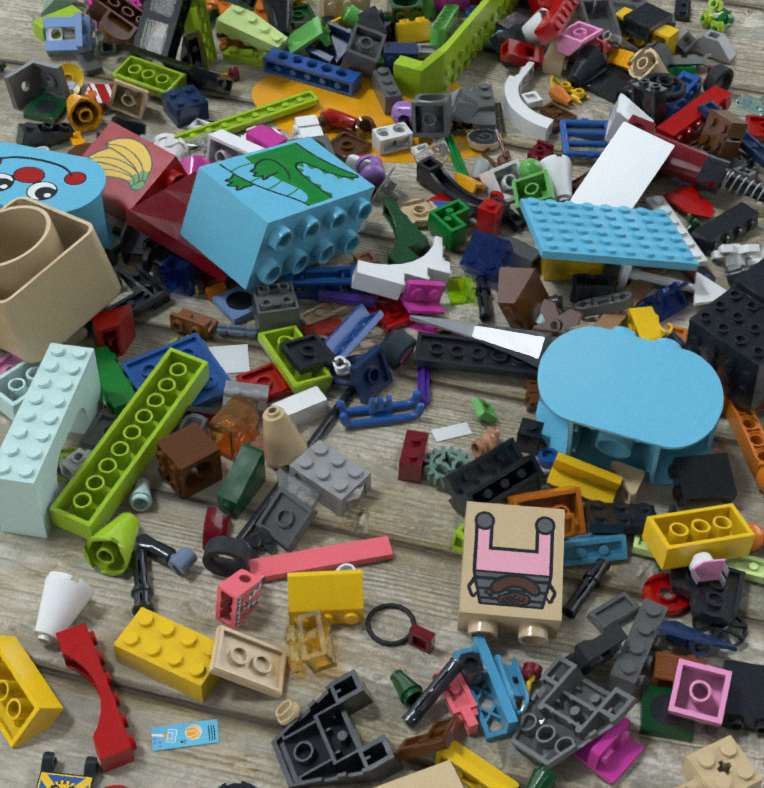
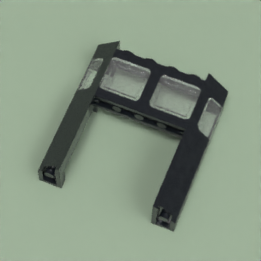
M145 0L143 12L139 19L138 30L134 37V45L128 44L130 55L184 73L188 82L230 95L235 78L176 59L192 0ZM219 0L254 12L257 0Z

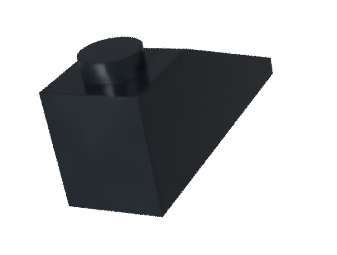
M195 31L184 36L180 60L206 69L200 32Z

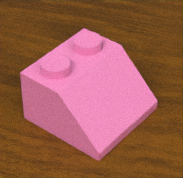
M577 21L563 29L560 36L557 37V51L566 56L573 55L604 33V29Z

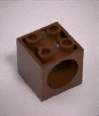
M196 422L156 442L157 452L155 454L160 466L158 467V472L163 479L169 481L172 490L176 494L179 493L184 500L223 479L220 448Z

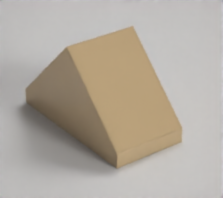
M616 460L611 461L609 472L623 477L621 485L617 490L623 502L634 504L643 486L646 471Z

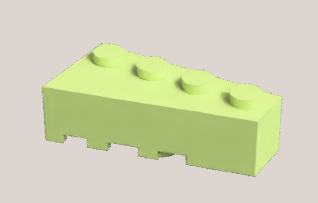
M231 5L216 19L215 32L219 34L224 33L228 35V38L232 40L237 39L248 47H255L259 52L264 50L270 51L271 48L285 51L287 48L288 37L252 11Z

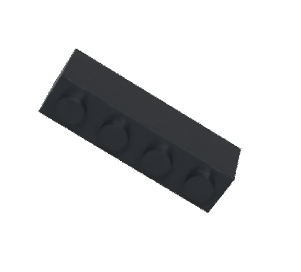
M741 202L694 229L691 237L704 256L707 257L711 252L718 250L720 245L730 244L748 231L754 230L758 224L759 212Z

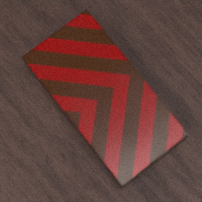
M335 315L300 328V332L303 336L316 333L318 336L329 337L342 321Z

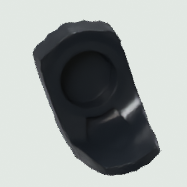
M467 652L457 659L464 666L461 674L469 686L486 682L488 672L484 670L479 653Z

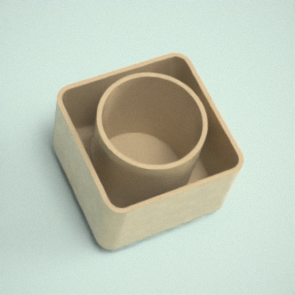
M22 196L11 200L0 209V348L26 362L39 363L42 362L50 343H65L119 295L121 284L90 222L30 197Z

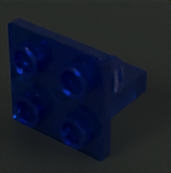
M174 253L158 264L160 281L169 289L170 293L178 289L190 297L196 294L193 264Z
M677 280L668 285V287L665 286L656 291L655 294L644 298V303L638 307L652 306L655 314L659 316L660 323L690 305L681 290L682 287L689 283L687 280L682 283Z

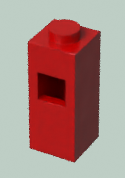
M509 38L501 45L500 60L519 66H525L528 61L535 62V70L543 64V48Z
M485 198L480 204L477 212L475 244L492 250V241L500 236L503 203Z

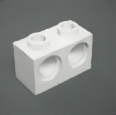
M405 122L372 129V145L380 155L412 147L413 132Z

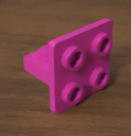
M408 279L405 292L401 293L399 298L410 314L444 315L445 310L439 302L446 285L443 281Z
M624 717L619 723L572 755L610 785H613L642 753L643 747L630 737L628 730L631 721Z

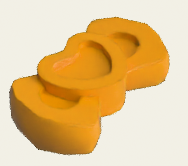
M74 130L73 136L68 138L73 147L87 143L85 139H82L80 130Z

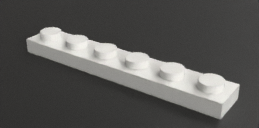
M663 195L645 198V205L648 210L662 209L668 213L699 263L698 267H707V258Z

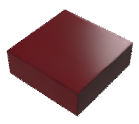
M413 623L409 629L408 644L431 654L435 647L436 634Z

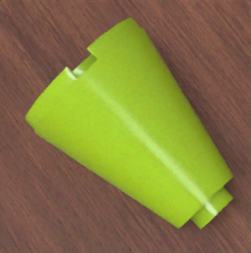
M122 513L86 541L83 548L84 558L93 569L95 566L101 569L100 573L104 575L116 576L122 574L130 563L140 528L138 518L131 513Z

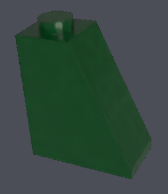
M243 443L217 494L218 509L222 513L239 518L266 481L264 450Z

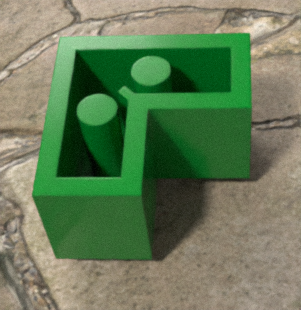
M457 199L429 211L428 230L434 236L442 237V243L450 250L466 243L470 208L460 199Z

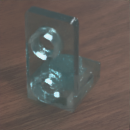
M747 94L742 95L736 100V104L759 116H764V95L760 98V101Z

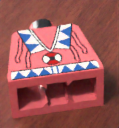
M240 569L217 586L215 618L236 630L258 606L261 586L266 582L264 575L260 572L251 574L245 569Z

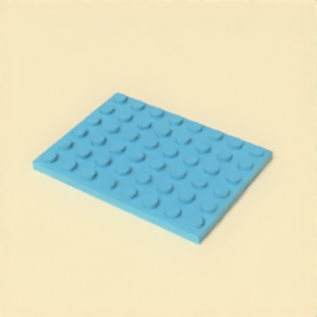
M531 197L520 200L519 206L541 258L697 271L699 263L668 213L662 209L654 211L642 207L637 209L627 206L611 207L607 204L598 206L587 202L582 204H576L572 201L556 202L552 199L542 201Z

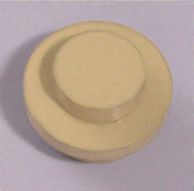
M286 700L280 704L275 712L278 722L281 725H287L295 717L298 719L300 705L291 700Z

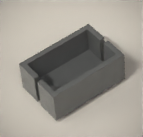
M594 0L579 1L576 12L578 21L604 29V32L610 30L616 35H621L612 0H596L593 13L591 12ZM602 33L598 38L603 40L604 33Z

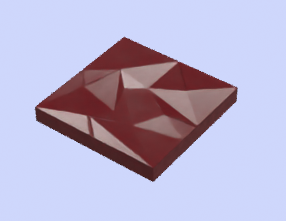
M194 171L128 210L126 223L218 280L225 282L231 278L180 235L197 172Z

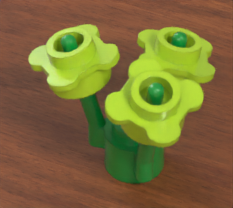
M709 0V13L708 9L704 10L700 16V23L703 24L705 29L711 25V30L724 33L725 28H730L734 22L732 10L724 8L722 0ZM723 11L718 17H714V12L719 13Z

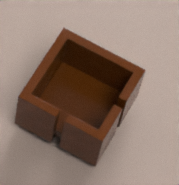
M710 109L699 143L720 157L736 158L741 142L726 140V138L743 139L748 123L726 110Z

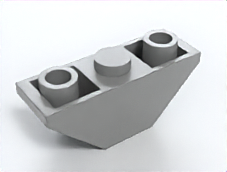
M711 29L696 36L697 41L690 48L692 52L704 55L711 53L712 58L718 59L723 63H730L736 57V52L726 35Z

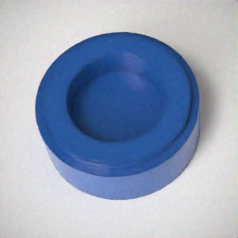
M549 447L541 449L538 452L537 462L542 468L551 469L558 451Z

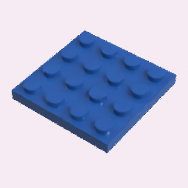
M197 332L121 363L127 379H131L137 392L170 347L207 361L210 379L191 406L206 407L222 400L226 380L231 381Z

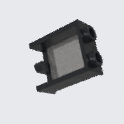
M644 78L632 84V102L654 120L656 132V127L666 121V91L668 88Z

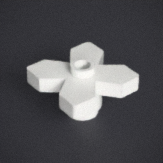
M722 244L718 247V250L711 252V261L726 260V268L731 271L740 268L743 264L746 265L745 259H751L752 255L758 254L760 246L759 244H746L742 246L741 244Z

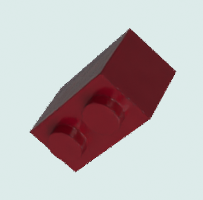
M407 429L399 460L398 480L420 484L424 469V459H426L428 452L429 433Z

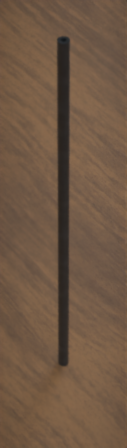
M395 329L389 331L380 343V346H384L389 337L396 331ZM355 385L348 386L339 400H343L345 405L355 393ZM336 404L307 441V449L321 439L340 413L337 410ZM289 467L237 535L236 539H247L254 530L255 524L280 486L285 487L290 481Z

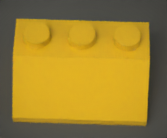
M362 569L287 573L289 627L363 623Z

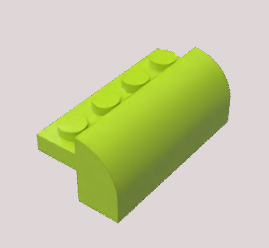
M192 0L184 27L185 34L188 35L195 31L200 32L205 66L209 70L211 63L218 60L207 5L205 0Z

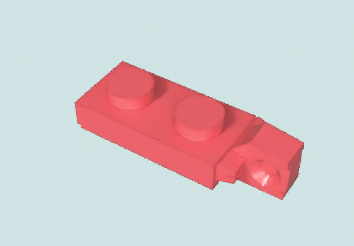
M460 672L451 682V688L442 693V697L451 716L459 717L469 736L478 732L477 726L479 724L476 720V717L479 716L478 705Z

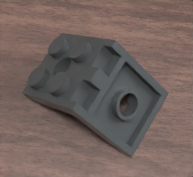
M32 59L3 77L15 109H20L34 100L39 94H46L65 100L70 96L69 86L61 65ZM25 82V88L22 90V83Z

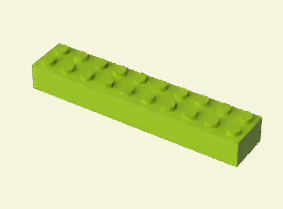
M172 347L167 350L49 508L53 525L88 540L107 524L156 455V442L171 434L186 413L188 405L193 403L210 379L207 361Z

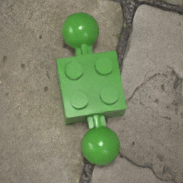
M534 158L525 159L519 166L521 178L512 181L516 209L523 218L524 215L519 206L521 199L531 197L542 201L552 199L557 202L554 185L548 170L542 171L541 163Z

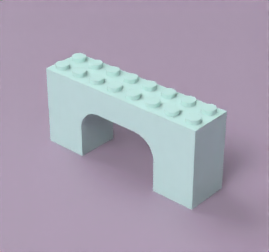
M50 343L0 448V526L2 532L48 538L53 526L49 508L60 495L57 481V465L62 447L69 432L85 434L104 405L94 348Z

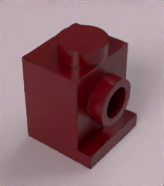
M538 139L537 144L528 151L527 159L534 158L540 162L545 157L553 155L554 145Z

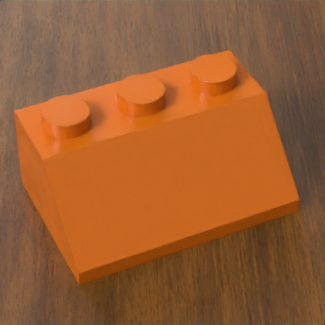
M571 485L506 496L507 505L565 509V513L574 512L576 535L586 534L580 487Z

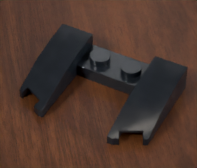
M138 264L135 265L136 271L126 273L123 267L117 269V274L134 293L110 307L106 306L100 312L131 304L134 317L149 307L156 310L170 301V292L166 286Z

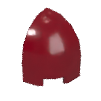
M207 507L203 528V550H205V546L211 538L230 535L232 527L231 518L228 515L225 517L220 514L218 508Z

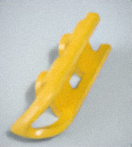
M553 75L551 76L550 87L554 86L553 81L557 85H562L566 92L572 93L571 98L574 99L575 103L582 105L581 98L590 99V96L584 92V89H574L569 82L561 83Z

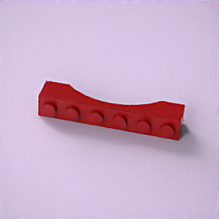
M86 623L57 632V641L66 667L87 679L95 688L101 700L98 726L92 738L103 773L134 762L133 750L137 749L133 734L127 735L125 729L129 727L125 713L119 714L117 707L121 706L117 692H111L109 686H112L113 682L109 671H103L102 666L105 665L101 650L97 652L94 646H97L98 643L94 631L89 632Z

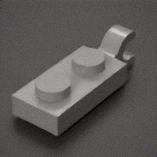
M707 53L702 57L687 55V58H681V55H673L669 66L695 64L696 67H709L712 63H708L706 58L712 57V54Z

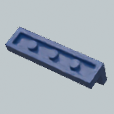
M363 304L357 305L324 343L336 357L343 356L346 359L384 316L383 312L379 310L370 314Z

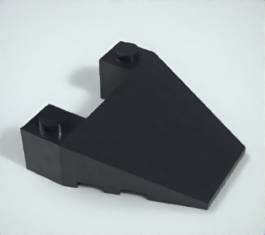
M355 669L331 681L325 687L326 691L316 701L313 699L307 705L308 709L298 719L295 717L271 741L289 788L381 782L404 769L393 744L385 735L376 738L364 745L351 715L372 704L373 700L365 682Z

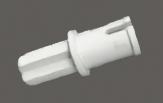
M343 356L335 357L333 366L336 373L347 378V375H351L349 369L351 363Z

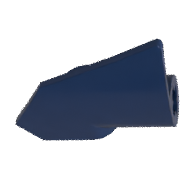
M676 620L666 621L657 626L656 629L657 632L666 634L668 642L686 650L690 649L691 653L695 656L712 658L718 654L720 648L735 652L738 649L728 642L707 635Z

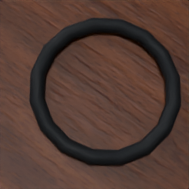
M384 603L373 608L367 615L365 622L367 633L372 640L386 646L402 645L409 640V633L400 640H382L374 634L370 624L376 612L385 608H396L408 615L412 626L413 623L416 624V620L408 608L396 603Z

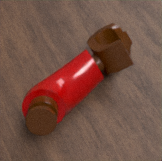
M330 108L321 111L318 117L321 129L322 127L345 129L356 132V135L364 139L365 132L372 134V129L376 128L371 117L362 116L356 118Z

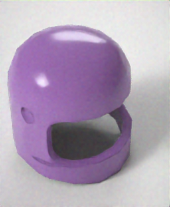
M398 101L393 105L391 117L394 124L409 121L412 127V101Z
M372 154L363 155L356 161L358 174L375 187L380 186L386 176L382 160ZM369 159L371 161V165L366 166L360 172V164L364 160Z

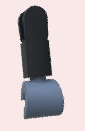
M141 534L136 538V543L139 545L138 549H144L147 552V556L169 566L177 575L180 573L185 574L198 560L196 554L188 548L182 547L176 552L174 548L157 541L147 534Z

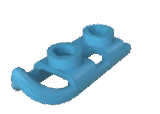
M497 654L494 656L495 665L518 718L524 713L529 704V693L517 658L513 657L511 660L512 666L503 664L501 656ZM513 679H518L519 684H514ZM517 698H524L521 709L517 710L515 700Z

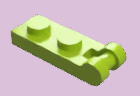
M228 46L222 56L223 60L263 67V57L269 51L258 52L251 49Z

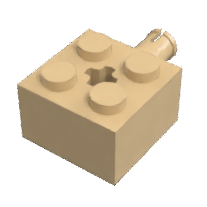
M729 735L687 755L681 769V774L687 782L673 788H760L763 778L732 736Z

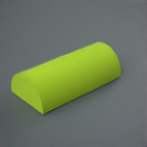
M132 55L111 74L113 81L118 79L148 90L150 95L162 99L161 93L184 87L187 84L186 74Z
M296 325L258 333V342L294 395L315 386L323 394L328 390L333 376L326 367L300 375L279 350L280 343L303 337Z

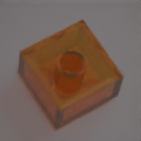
M236 394L209 422L211 440L220 448L221 456L234 462L243 443L250 445L253 441L257 440L260 434L257 404Z

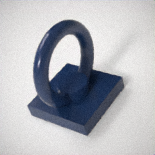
M375 345L366 354L346 357V360L353 364L349 367L352 375L351 378L338 377L335 367H331L329 371L333 376L332 383L334 385L342 387L355 385L360 402L363 404H368L369 398H375L393 382L383 347L380 345Z

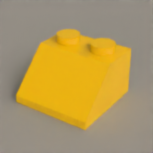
M424 16L416 17L415 21H409V19L399 20V23H395L396 42L416 43L430 41V21L425 19Z

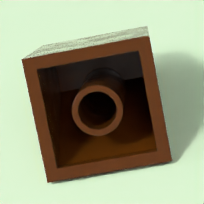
M501 267L499 270L497 303L510 328L531 330L541 313L540 308L543 300L549 299V295L535 268Z

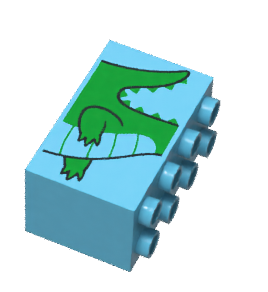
M310 136L199 167L180 235L245 290L263 283L270 285L283 275L291 272L298 274L309 265L317 262L324 264L335 255L353 252L360 242V236L357 233L361 222L366 220L372 211L373 205L369 201L375 186Z

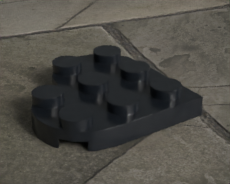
M689 566L673 568L669 572L670 589L674 594L689 598L691 615L694 618L726 627L735 619L739 610L746 572L728 567L729 573L727 577L724 571L722 572L726 580L723 587L719 580L700 581L696 585L691 577Z

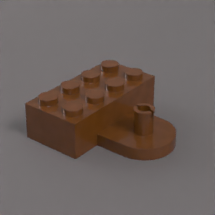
M93 0L86 14L99 22L98 26L104 36V42L106 43L109 40L108 45H113V43L126 44L127 42L134 45V37L137 33L139 19L143 10L129 0ZM155 21L151 38L161 24L158 21Z

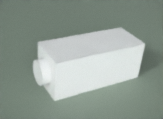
M317 386L271 404V406L282 407L296 427L327 415V398Z

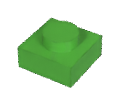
M476 397L471 402L475 409L474 414L479 420H485L493 424L498 419L490 403L479 397Z

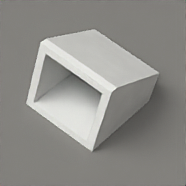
M620 93L608 121L605 141L610 142L622 123L628 122L632 115L653 123L654 120L624 94Z

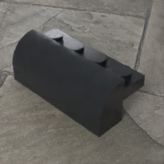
M512 437L442 477V480L452 497L448 500L449 503L459 514L465 516L467 501L496 503L542 475L543 471L533 453L523 457Z

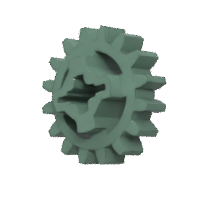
M441 446L440 451L434 448L433 454L427 453V459H424V475H427L428 481L434 480V486L442 484V488L445 489L446 486L442 477L470 462L471 459H468V453L461 454L462 449L459 448L455 451L453 446H450L449 449Z

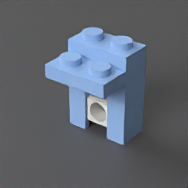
M74 13V17H43V27L46 28L47 40L44 41L47 54L84 53L88 51L94 53L93 48H96V39L93 38L95 22L92 21L90 16ZM64 30H75V33L72 31L65 32ZM60 32L61 36L58 39H54L53 34ZM75 37H76V40H65V39H70V38H74V39H75Z

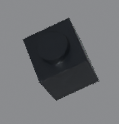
M522 418L516 439L521 452L537 455L542 440L544 422Z

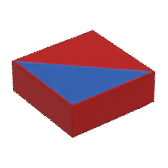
M441 193L427 200L428 203L429 201L433 202L437 208L452 202Z

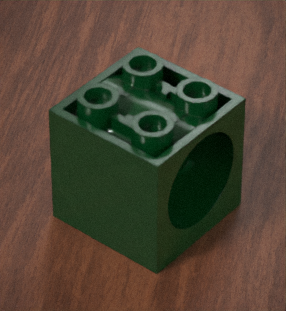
M387 0V22H393L395 25L401 19L415 21L416 17L424 16L422 0Z

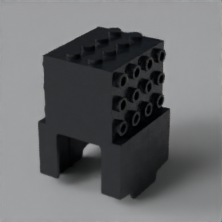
M764 258L734 280L733 287L690 318L685 350L694 352L712 366L722 384L723 394L749 413L764 402Z

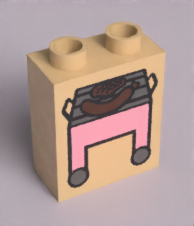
M467 501L464 520L457 629L468 630L467 636L471 639L475 636L484 635L486 641L496 640L498 633L518 635L520 643L530 646L545 645L548 643V637L556 638L562 621L565 509Z

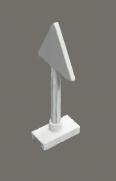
M630 265L621 266L615 290L623 292L628 279H640L693 292L694 306L710 304L727 291L699 272H696L695 281L692 284L640 271V269Z

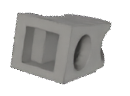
M682 25L677 28L679 29L677 45L684 52H687L697 39Z

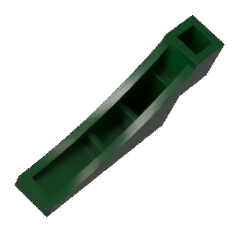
M390 198L383 199L382 215L390 224L395 237L393 250L388 254L387 265L412 262L427 254L428 238L419 231L418 227L409 220L408 216L399 209L397 204Z

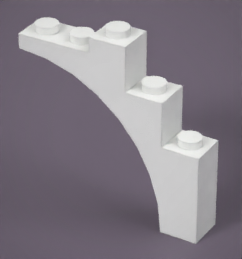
M435 236L429 252L412 262L386 265L358 260L352 275L351 288L398 300L400 294L405 292L408 279L443 281L444 284L450 282L452 271L450 270V262L445 261V257H442L445 246H442V237Z

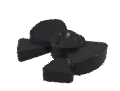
M261 527L257 534L249 537V539H240L250 548V559L259 558L256 549H260L261 546L270 555L273 554L275 543H271L272 536L265 527Z

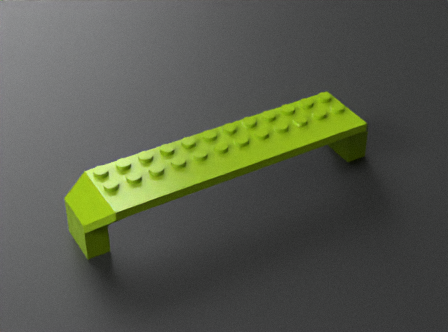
M482 0L448 41L425 60L420 61L401 55L394 62L393 78L401 94L414 99L416 94L444 93L449 91L450 86L456 82L459 75L463 74L464 69L476 58L478 52L482 51L489 38L495 34L497 29H500L502 23L518 7L520 0Z

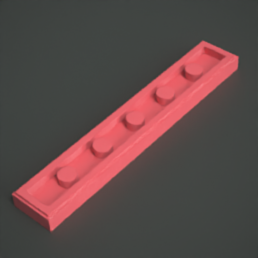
M388 536L250 559L248 566L251 574L260 572L264 575L266 581L287 578V573L328 571L337 569L344 563L356 566L393 559V552Z

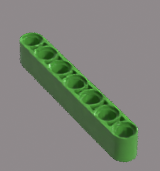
M447 4L444 6L430 27V45L442 46L447 42L458 23L459 5Z

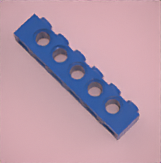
M271 48L263 57V70L270 74L349 97H353L361 88L360 72L276 48Z

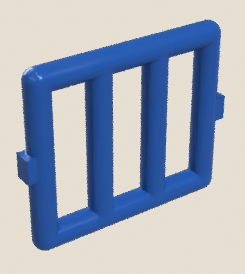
M581 118V120L561 119L559 121L563 155L569 158H586V160L599 158L603 151H573L569 147L606 148L609 144L608 141L568 140V137L605 138L608 120H588V118ZM566 126L604 127L605 130H567Z

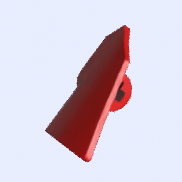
M694 186L681 187L664 195L665 200L694 218L710 219L716 212L709 200H703Z

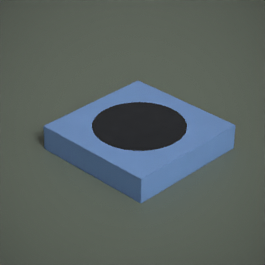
M238 285L212 297L213 304L233 325L253 317L251 288L245 290L241 285Z

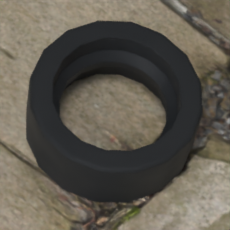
M723 64L715 65L708 72L704 80L703 90L706 92L716 85L727 91L733 81L734 71Z
M230 536L213 537L208 540L205 546L202 562L205 568L213 574L230 577L240 569L247 570L251 556L250 548L241 540ZM220 555L230 556V557H232V558H234V559L224 558V557H221Z

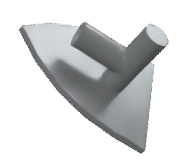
M394 167L382 182L370 203H372L380 191H383L395 201H398L401 197L400 194L394 191L399 183L398 179L392 178L388 186L386 185L395 169Z

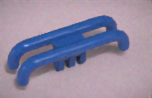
M415 390L413 396L404 401L392 402V396L388 395L386 396V402H384L383 396L378 397V403H375V399L372 397L369 398V405L346 407L343 400H338L336 403L337 410L341 413L339 415L340 423L347 428L413 421L418 419L425 410L424 403H418L421 398L419 390ZM417 404L413 412L392 415L393 410L408 409ZM361 414L370 415V418L355 420L348 419V416Z

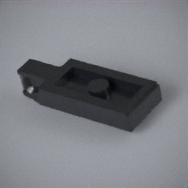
M691 0L675 1V21L689 22Z

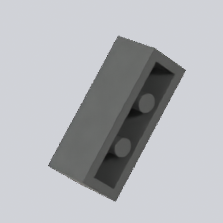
M388 67L372 69V88L384 114H391L393 105L398 101H402V94Z

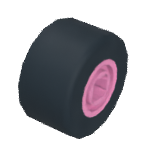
M402 329L395 331L383 346L388 366L394 370L411 355L417 343L415 338Z

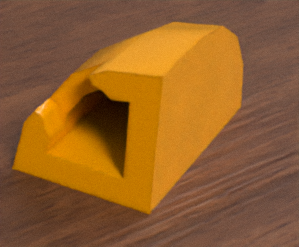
M455 173L454 180L467 191L475 195L485 191L487 185L467 175Z

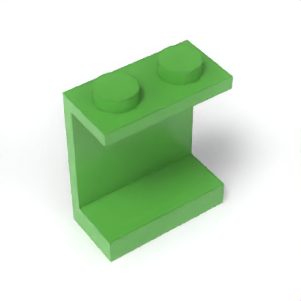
M319 15L287 36V46L290 53L300 55V50L317 39H320L326 47L332 44L328 26Z

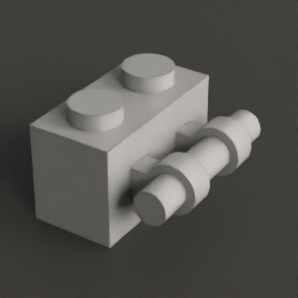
M226 380L222 409L231 410L233 416L242 413L248 414L251 418H261L267 408L269 386Z

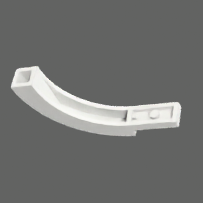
M528 61L525 66H522L519 74H516L515 77L511 75L508 77L504 89L503 109L508 120L518 130L529 137L546 142L552 134L553 119L531 110L519 96L533 77L535 62Z

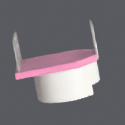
M707 552L695 554L689 565V570L696 585L700 581L719 580L724 587L726 580L722 572L724 571L726 577L729 573V569L725 564L726 559L714 560L711 554Z

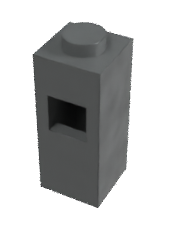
M502 233L492 241L491 257L505 263L504 259H506V264L513 268L537 269L540 267L541 256L538 249L506 233Z

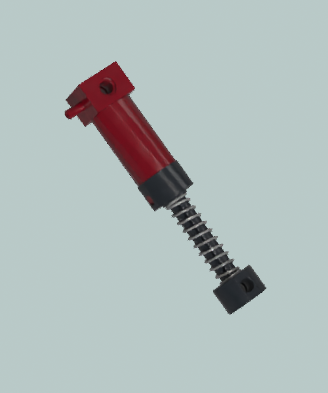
M632 115L627 123L675 145L658 171L694 185L696 188L716 195L719 189L726 187L729 189V192L731 190L735 191V195L741 193L742 197L746 195L749 197V200L753 198L755 203L760 201L762 206L764 205V187H762V184H755V180L750 182L748 177L742 179L741 175L735 176L734 172L730 174L729 167L731 161L654 132L656 123L636 115Z

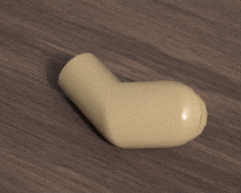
M82 327L65 343L79 344L88 336V330Z

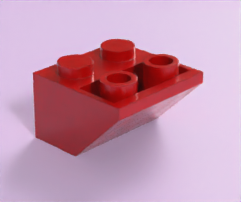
M131 304L100 312L91 319L96 348L107 345L110 352H114L116 357L123 356L136 337Z

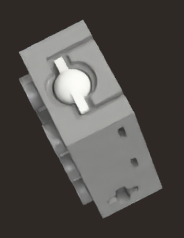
M321 440L314 443L289 465L290 484L340 517L364 497V494L366 495L371 491V472Z

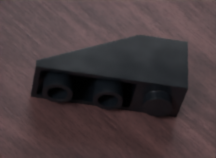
M66 122L18 123L16 143L34 148L40 146L49 147L72 137L75 131L71 124Z

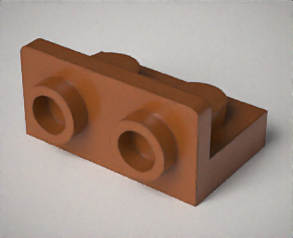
M182 308L179 313L171 312L170 314L171 329L188 335L197 332L201 339L205 341L210 338L219 324L217 319Z

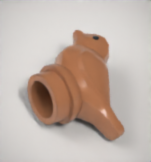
M488 426L487 431L471 443L472 453L476 458L499 445V429Z

